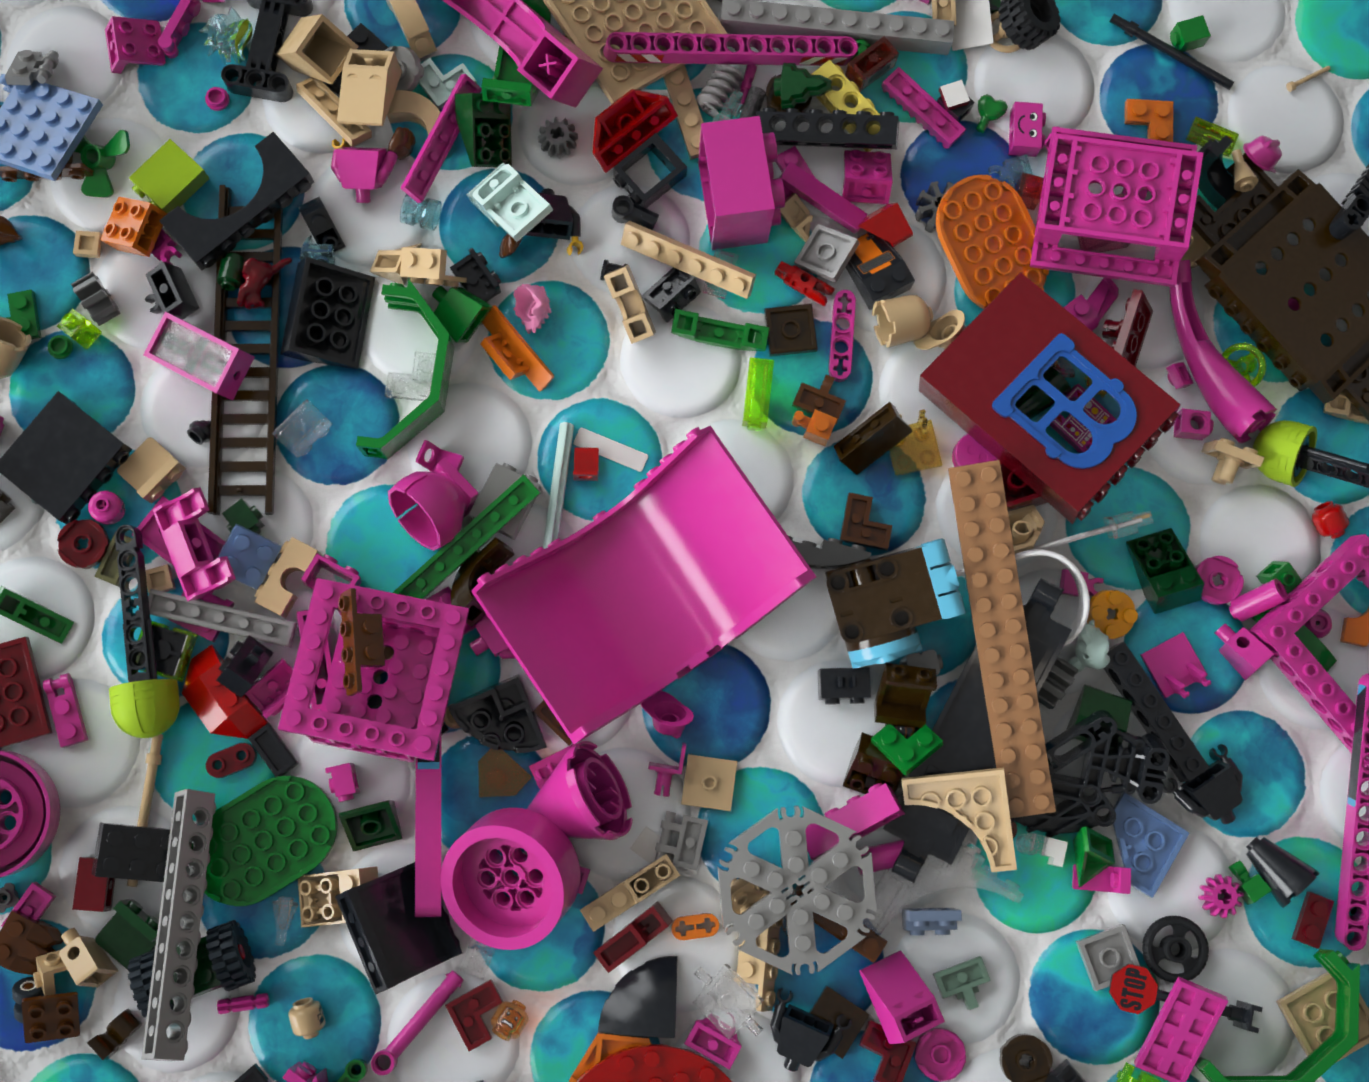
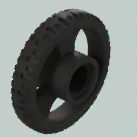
M1182 916L1162 917L1150 925L1143 938L1142 951L1148 968L1157 977L1165 981L1175 983L1178 976L1186 980H1192L1202 972L1208 961L1209 947L1207 938L1201 928L1188 918ZM1171 925L1173 935L1164 937L1159 947L1153 946L1156 934L1162 928ZM1188 931H1191L1197 940V958L1191 957V944L1184 938ZM1177 942L1180 951L1174 956L1171 952V947ZM1163 958L1172 962L1182 963L1184 972L1179 974L1169 973L1158 964Z

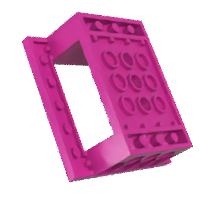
M1052 127L1029 267L1175 287L1180 260L1189 249L1203 152H1197L1198 145ZM1091 183H1098L1102 187V192L1093 194L1089 191L1088 186ZM1117 186H1122L1126 189L1127 195L1117 197L1113 189ZM1146 189L1150 191L1152 198L1148 201L1141 200L1138 192ZM1062 234L1154 246L1156 249L1154 260L1061 248L1058 247Z
M316 578L278 730L305 735L313 743L407 762L414 763L415 758L435 761L469 608ZM349 588H355L357 613L382 614L384 648L391 647L394 650V655L391 659L385 660V666L361 667L362 692L354 696H347L343 685L345 663L341 657L342 649L344 648L343 637L339 632L320 710L311 709L310 705L334 610H338L342 616L338 608L339 597L341 593ZM380 671L386 672L388 680L384 684L375 683L374 676ZM372 696L382 698V704L377 709H371L368 706V701Z

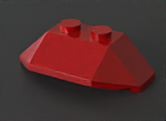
M631 89L595 117L593 155L605 173L678 117L669 98L664 95Z
M211 644L191 659L182 694L211 734L248 739L268 724V721L245 694L239 697L216 681L222 672L218 668L224 660Z

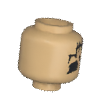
M311 997L297 1000L292 1004L293 1007L288 1012L293 1034L303 1036L304 1039L318 1036L319 1031L326 1024L321 1003L313 1000Z

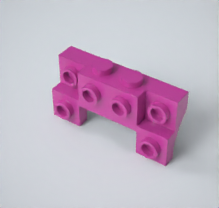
M201 487L193 488L187 493L162 503L153 509L187 602L201 599L211 591L222 589L236 579L227 556L214 560L198 518L209 511Z

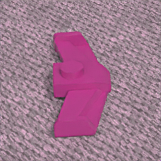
M1103 278L1087 300L1080 294L1064 308L1093 331L1098 327L1102 317L1117 299L1119 288L1111 278Z

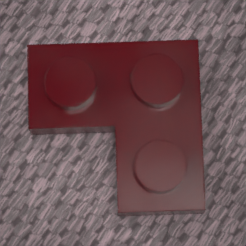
M492 979L445 1005L468 1051L493 1038L481 1016L483 1013L503 1003Z
M872 1020L868 1021L859 1046L882 1057L873 1081L902 1082L917 1043L909 1040L905 1043L889 1044L882 1025Z

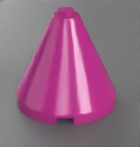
M589 741L579 742L568 749L527 809L547 817L568 838L616 840L626 835L632 826L633 819H627L626 811L632 807L625 782L613 761L607 754L600 756L594 751L597 745Z

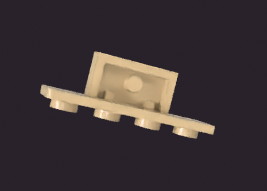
M783 918L758 935L756 938L758 947L775 955L779 953V930ZM739 950L736 981L759 985L756 1010L761 1012L772 1011L776 1000L774 985L778 975V968Z

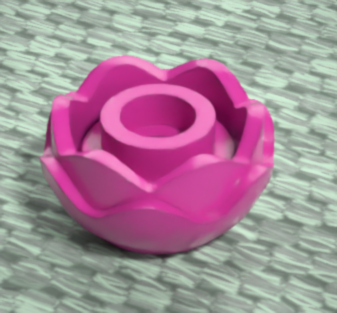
M1320 609L1304 625L1317 638H1323L1330 633L1332 620L1326 611Z

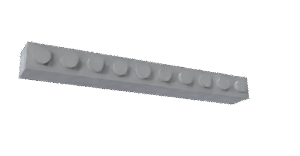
M722 0L720 23L729 34L848 36L855 40L864 39L872 48L948 55L953 44L954 21L750 0Z

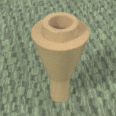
M1234 150L1231 153L1235 164L1234 189L1248 192L1257 185L1258 178L1244 161L1241 150Z

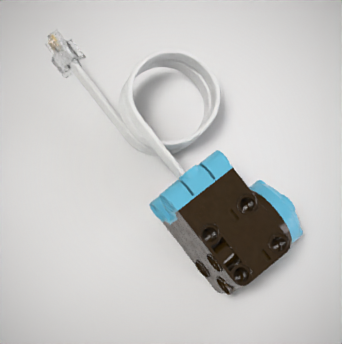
M1125 511L1103 518L1104 527L1037 545L1033 549L1015 553L1016 561L1032 556L1052 557L1061 562L1073 576L1078 590L1079 606L1076 618L1070 626L1072 631L1064 646L1072 642L1081 633L1087 622L1090 610L1089 591L1083 575L1069 559L1045 549L1107 532L1109 539H1117L1139 533L1138 527L1154 523L1151 511H1143L1133 514V511ZM937 539L917 547L875 559L863 560L850 564V566L825 572L834 613L853 669L890 662L899 657L920 651L923 648L916 626L966 613L960 591H958L960 586L957 578L965 575L964 569L955 571L954 565L950 563L951 560L945 539Z

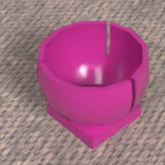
M443 458L437 463L435 472L416 471L399 480L388 491V500L396 518L415 504H418L399 518L398 522L421 546L435 551L451 542L460 532L463 518L471 512L478 491L446 458Z

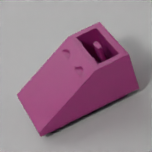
M901 950L859 970L889 1044L905 1043L945 1022L934 995Z

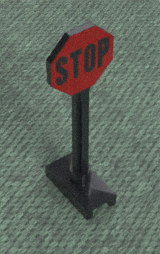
M1132 964L1125 965L1111 975L1108 991L1120 1010L1140 1014L1154 1005L1157 1000L1165 1002L1170 993L1158 989V984L1147 968ZM1237 1000L1236 1006L1231 1004L1226 1006L1221 1016H1225L1228 1020L1233 1021V1026L1258 1033L1259 1028L1252 1026L1254 1011L1262 1012L1263 1007Z

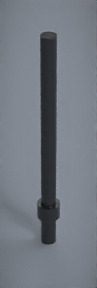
M1113 14L1109 22L1123 29L1126 35L1137 37L1228 90L1233 86L1234 81L1144 31L1134 21L1131 20L1129 22L1116 14Z

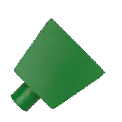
M438 286L432 293V297L440 303L435 309L434 314L456 343H467L493 307L462 287H451L447 291L443 286Z

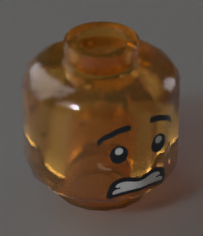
M513 1000L512 1003L507 1001L501 1003L491 1018L492 1032L505 1041L519 1038L529 1022V1016L525 1012V1005L517 1000Z

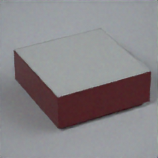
M962 80L940 86L939 88L946 111L968 105L970 102Z

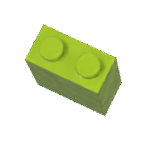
M171 139L129 177L134 184L132 190L143 199L146 196L151 201L150 203L166 213L171 212L177 206L181 207L210 179L204 169Z

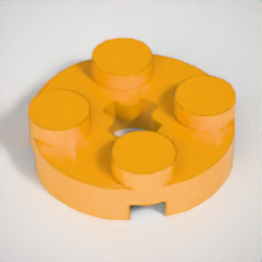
M1102 590L1090 599L1087 624L1094 620L1095 627L1100 628V631L1107 635L1109 639L1120 638L1127 634L1138 618L1133 601L1123 592ZM1108 609L1116 611L1114 619L1106 618L1108 616Z

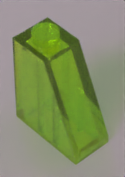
M749 359L742 426H746L748 430L760 431L761 428H766L774 360Z

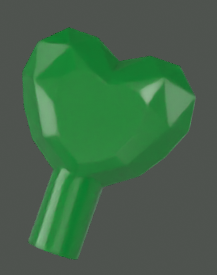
M988 94L981 96L978 100V112L981 119L976 130L984 133L990 121L1002 117L1008 108L1006 102L995 100Z

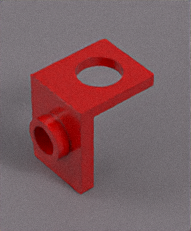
M575 447L574 480L598 481L599 448Z

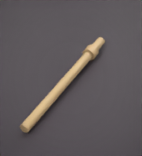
M163 734L152 737L150 753L146 755L145 763H148L137 826L148 827L157 769L162 761L160 751ZM128 879L127 886L137 887L138 880Z

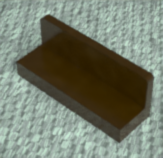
M888 402L835 444L834 449L839 460L853 473L858 475L911 434L912 429L900 417L896 407L891 402Z

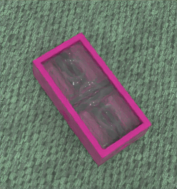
M167 312L164 313L143 354L151 360L230 400L234 399L255 358L249 353Z

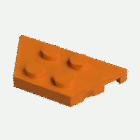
M598 1032L570 1077L569 1082H576L588 1069H591L606 1059L605 1057L615 1052L634 1046L651 1044L649 1037Z

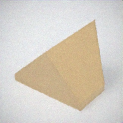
M422 243L416 244V245H412V246H408V247H409V248H420L421 245H422ZM402 248L378 250L370 272L405 285L408 277H400Z

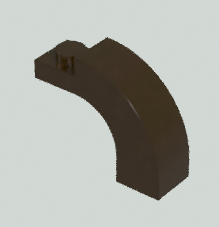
M497 537L481 551L478 550L460 566L452 585L451 605L469 608L467 624L471 627L486 615L471 592L478 584L477 579L487 572H490L492 575L515 555L513 549Z

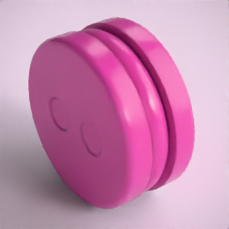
M966 434L957 442L952 452L954 467L998 460L969 434Z

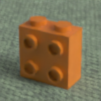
M118 197L100 240L118 251L150 257L159 233L163 228L159 220L168 213L149 202Z

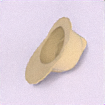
M952 310L932 321L928 333L923 338L914 341L915 346L921 350H929L937 346L946 349L966 328L964 325L965 314L960 310Z

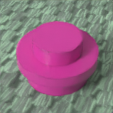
M213 87L207 91L205 101L210 109L221 111L228 106L230 97L223 88Z

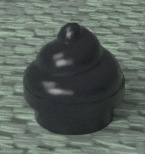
M193 421L187 430L188 436L199 445H202L204 442L207 443L210 440L211 421Z

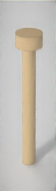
M1326 66L1296 82L1291 81L1287 83V90L1289 92L1295 90L1296 86L1329 71L1330 66Z

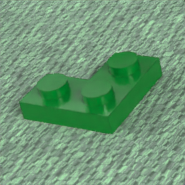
M26 290L7 294L11 317L6 318L22 326L21 331L25 335L29 334L31 340L42 338L35 292L33 290Z
M887 724L871 738V743L905 776L943 746V740L926 724L908 739L891 724Z

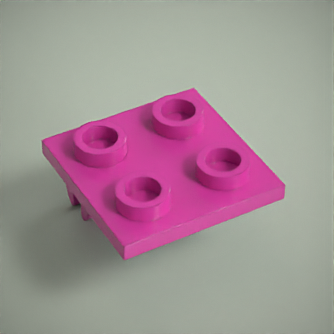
M1184 632L1140 654L1164 698L1174 693L1181 695L1183 698L1190 696L1189 691L1186 692L1184 688L1194 682L1202 683L1205 687L1211 685V681L1205 678L1208 674Z

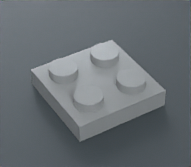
M817 224L794 263L805 271L836 283L860 243L854 237Z
M1123 924L1075 941L1094 991L1109 987L1111 975L1125 965L1140 966L1127 929Z

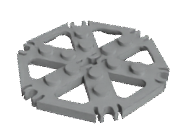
M794 806V815L790 817L786 815L785 807L780 809L782 817L780 819L778 808L770 812L728 843L737 847L736 851L733 848L725 847L724 850L732 854V859L728 862L720 859L719 863L728 868V870L720 869L717 866L722 926L725 928L728 924L733 923V925L726 928V934L729 935L733 931L739 933L738 938L733 941V944L739 946L745 940V943L737 948L738 950L792 974V964H794V971L797 975H800L802 964H808V970L810 974H813L815 970L813 962H816V971H821L867 937L858 933L857 930L860 929L865 933H869L870 929L863 926V920L865 918L875 920L876 917L872 913L866 912V910L870 909L877 913L872 853L869 851L867 855L861 857L862 854L868 852L869 847L865 845L861 849H857L856 842L862 837L857 834L849 840V837L857 831L803 806L802 817H800L801 810L799 806ZM814 823L836 833L839 837V842L808 864L807 826ZM771 827L777 828L779 831L782 868L748 851V844ZM854 866L861 868L864 884V898L862 901L854 902L824 888ZM735 878L744 879L770 892L741 914H736L732 909L730 885ZM796 883L798 886L804 885L801 889L803 893L801 896L797 894L790 895L794 890L793 884ZM813 912L847 929L846 938L825 953H820L816 949ZM786 916L789 954L785 957H779L758 947L756 944L758 935Z

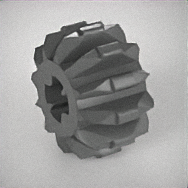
M555 117L554 123L546 120V127L540 126L539 129L541 135L538 136V142L542 144L541 150L543 152L548 151L550 158L555 153H557L559 159L562 158V153L569 156L571 154L570 149L577 147L575 141L578 139V133L574 132L575 126L573 124L568 125L566 118L559 122V119Z

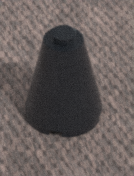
M1256 837L1246 846L1249 850L1246 853L1247 857L1262 879L1272 889L1270 892L1282 908L1291 902L1290 899L1302 893L1317 878L1316 876L1320 874L1316 869L1265 837L1261 840Z

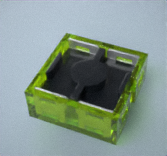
M152 621L157 675L183 682L198 634L175 627L172 631L169 630V626ZM141 629V632H140L138 641H139V640L142 638V636H143V631H142V629ZM140 652L136 657V662L139 666L145 662V654L143 652Z

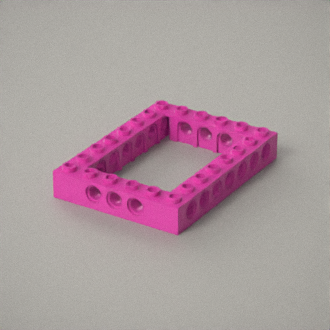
M1366 534L1350 536L1288 594V601L1273 607L1248 630L1274 653L1270 659L1351 753L1356 705L1294 633L1355 577L1358 581H1362L1369 589V537ZM1369 732L1366 735L1367 742H1369ZM1369 756L1364 759V767L1369 765Z

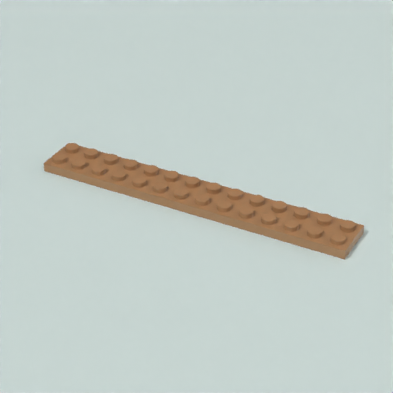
M1000 460L948 468L996 768L1004 767L1010 818L1056 812Z

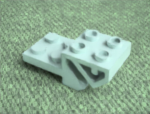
M501 163L466 194L473 205L497 227L501 226L516 242L553 211L551 205L531 188L516 170L505 163Z

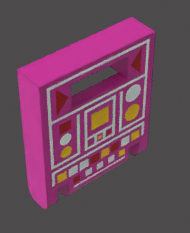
M1076 384L1065 396L1071 401H1076L1086 390L1079 384ZM1094 398L1083 408L1089 417L1100 424H1110L1117 420ZM1060 414L1050 424L1077 452L1084 453L1088 450L1086 446L1090 448L1092 445L1090 431L1071 414L1066 418Z

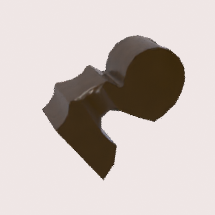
M128 1008L109 1023L105 1033L96 1035L87 1044L102 1060H108L118 1051L119 1046L125 1044L127 1039L142 1026V1022L138 1021Z

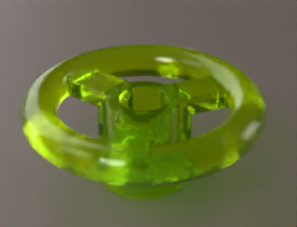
M1236 343L1229 346L1222 353L1224 358L1254 387L1264 378L1266 360L1262 352L1254 345ZM1238 350L1250 352L1236 361L1228 359L1233 352ZM1258 361V373L1256 377L1251 381L1249 374L1253 373L1256 370ZM1242 362L1246 364V370L1242 368Z

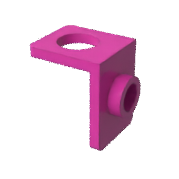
M424 440L416 462L430 472H435L437 463L446 458L459 471L464 457L442 450L430 441ZM428 449H431L432 456L426 462L424 459L425 453Z

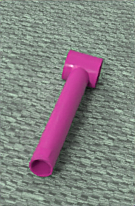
M453 970L445 974L447 977L441 985L432 993L387 1048L380 1050L373 1056L371 1067L376 1074L387 1075L395 1069L398 1057L448 1000L450 995L458 987L461 988L464 979ZM380 1055H387L390 1058L391 1065L388 1069H382L379 1066L378 1058Z

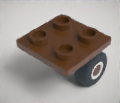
M33 977L20 979L13 985L12 997L16 1002L14 1005V1017L18 1022L23 1023L25 1043L80 1036L77 992L44 996L42 988H36Z

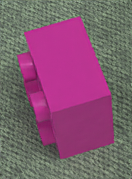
M760 116L701 123L698 166L712 250L768 243L771 226L781 225L780 208L785 207L784 186L782 178L773 179V162H777L778 158L777 143L774 132L762 133Z

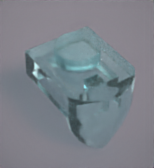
M312 235L306 238L300 250V260L310 257L335 265L336 259L333 245L312 244Z

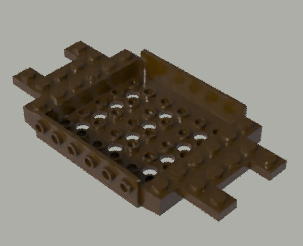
M1244 153V161L1258 178V183L1252 190L1248 192L1237 191L1215 212L1200 195H1197L1192 227L1211 247L1195 261L1211 279L1204 287L1208 290L1209 295L1222 305L1226 314L1240 325L1241 330L1251 337L1256 343L1257 348L1270 358L1274 367L1288 378L1289 383L1294 388L1302 391L1309 387L1323 404L1334 400L1342 392L1369 421V298L1367 295L1369 291V236L1360 227L1345 239L1339 240L1334 238L1329 231V225L1342 207L1320 182L1316 185L1298 169L1277 186ZM1234 163L1226 169L1233 177ZM1304 219H1309L1313 222L1314 229L1312 231L1304 228ZM1289 233L1297 236V245L1294 246L1288 242L1287 235ZM1273 248L1281 250V260H1276L1272 257L1271 251ZM1337 254L1345 257V266L1342 267L1336 263L1335 257ZM1256 263H1263L1266 266L1267 272L1265 275H1261L1256 271ZM1321 269L1329 271V281L1321 279L1319 274ZM1305 284H1311L1314 287L1315 293L1313 296L1305 293ZM1290 298L1298 301L1299 309L1297 311L1289 308L1288 300ZM1354 304L1362 308L1363 314L1361 317L1353 314L1352 306ZM1338 319L1346 322L1347 330L1345 332L1337 328L1336 322ZM1322 334H1327L1331 338L1332 343L1330 347H1326L1321 343Z

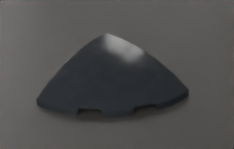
M519 674L448 706L452 717L465 733H470L479 740L480 744L494 750L514 751L515 753L533 752L547 747Z
M665 956L646 961L645 964L625 974L617 982L614 990L604 1003L598 1032L628 1036L675 1038L677 956Z

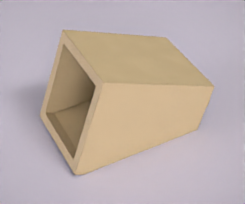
M323 14L300 18L275 55L292 70L333 84L343 70L349 49H357L359 46Z

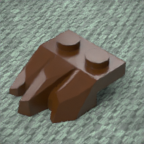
M12 910L0 930V966L14 972L33 975V973L37 972L36 957L55 952L56 950L53 949V946L63 942L61 933L58 928L42 920L36 921L17 910Z

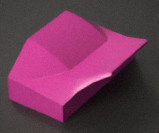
M714 1013L703 1020H696L684 1042L688 1047L729 1070L742 1047L737 1038V1026Z

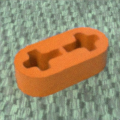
M711 913L681 916L676 918L671 925L673 935L679 940L710 937L715 935L719 929V921ZM705 918L715 922V926L711 927L710 932H706L705 928H697L696 924L704 923ZM680 921H684L685 925H694V929L686 930V935L684 936L681 935L680 931H676L675 927L680 925Z

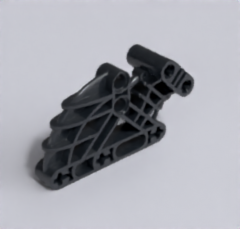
M1096 711L1045 744L1047 755L1050 754L1052 762H1050L1048 758L1053 796L1054 798L1058 797L1066 800L1055 806L1056 812L1010 819L1011 822L1016 821L1026 826L1028 833L1036 830L1047 832L1045 834L1047 837L1079 832L1085 826L1090 829L1096 826L1108 827L1115 822L1116 813L1105 793L1125 792L1131 795L1136 790L1144 803L1154 804L1158 802L1164 788L1162 779L1166 780V775L1163 771H1168L1169 753L1156 735L1145 734L1142 737H1135L1126 731L1122 732L1117 729V724L1108 711ZM1104 721L1108 726L1103 728L1100 722ZM1093 727L1097 734L1093 735L1090 728ZM1115 733L1121 736V739L1128 742V747L1123 748L1121 742H1116L1115 748H1110L1112 736ZM1088 734V738L1067 753L1063 755L1054 754L1059 747L1078 735ZM1085 754L1080 778L1055 773ZM1104 771L1109 773V777L1114 783L1117 777L1121 778L1122 784L1101 788ZM1085 789H1095L1092 795H1083ZM1102 808H1107V809H1109V811H1108V813H1107L1106 815H1104V816H1099V815H1097V812H1098L1100 809H1102Z

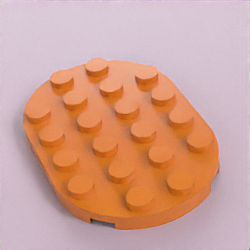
M990 175L969 176L950 187L939 203L936 213V229L940 243L968 298L980 308L985 309L1020 272L1044 290L1043 287L1046 277L1049 275V270L1029 267L1036 227L1018 192L1007 182H1001Z

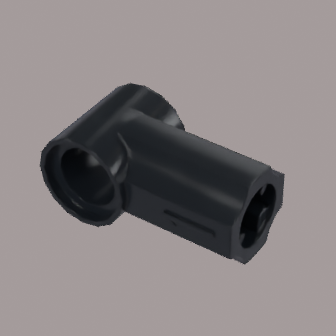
M625 195L618 196L613 201L611 213L616 222L627 223L632 221L648 229H654L659 214L634 203L631 198ZM625 206L629 211L620 213L616 208Z

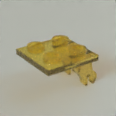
M925 409L919 410L917 423L909 424L912 433L889 450L895 476L942 466L932 421L925 418Z

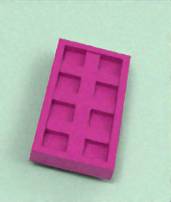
M1178 976L1134 1061L1135 1067L1170 1082H1186L1228 1003L1227 997Z

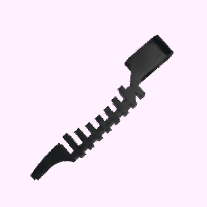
M1369 164L1366 170L1362 172L1361 177L1357 179L1351 191L1345 196L1346 198L1341 203L1343 205L1329 225V231L1336 239H1345L1358 230L1369 217Z

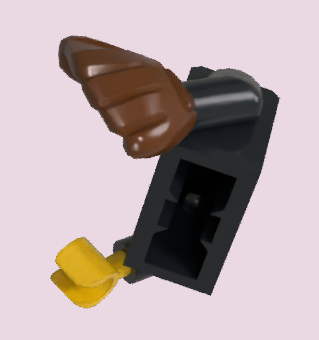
M543 189L538 194L551 205L553 211L526 235L570 240L571 237L572 242L567 247V253L571 255L573 252L572 246L578 248L579 255L584 247L582 242L579 241V237H581L580 215L569 205L567 197L555 195L552 189ZM509 234L504 236L500 246V257L505 258L514 253L523 237L516 242Z

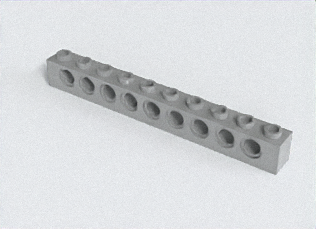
M191 789L175 792L141 1060L183 1061L188 1050L187 1032L188 1026L191 1023L190 1006L195 991L193 980L194 972L198 966L196 958L197 946L201 939L199 929L204 913V906L202 904L203 895L207 887L206 870L210 861L209 844L213 836L212 818L216 810L214 793ZM193 814L196 817V824L193 822L192 819ZM190 840L193 842V849L190 848ZM187 865L190 868V875L186 872ZM183 892L187 895L186 902L183 899ZM181 918H182L183 921H184L183 929H182L181 926H180V919H181ZM177 945H179L181 949L180 955H178L176 951ZM174 972L177 973V981H176V983H175V981H174V979H173V974H174ZM171 999H173V1001H174V1008H173V1010H171V1008H170V1000H171ZM168 1026L170 1027V1030H171V1034H170V1037H169V1038L167 1037V1034H166V1030H167Z

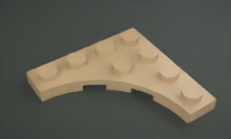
M1004 767L901 779L905 805L940 808L953 814L954 817L962 821L968 828H971L979 838L987 854L991 872L1017 870Z

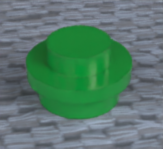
M57 335L49 340L48 351L56 359H65L71 355L73 343L68 337Z

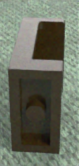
M886 663L874 702L875 722L916 728L923 727L926 724V708L931 692L937 689L936 669Z

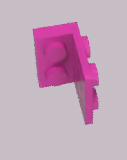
M111 17L105 28L111 73L121 74L128 63L165 65V54L158 44L161 36L159 21Z
M845 150V176L842 197L849 202L889 204L893 182L891 154L882 151Z

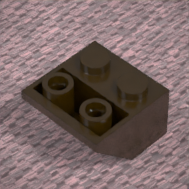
M862 732L853 751L843 787L867 794L870 787L878 783H882V785L886 783L895 792L903 773L871 743L873 736Z

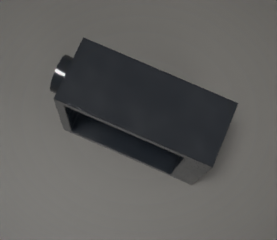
M657 133L613 167V181L620 189L624 188L629 193L628 197L634 203L646 209L687 175V166ZM652 151L671 173L644 194L625 171L648 152Z

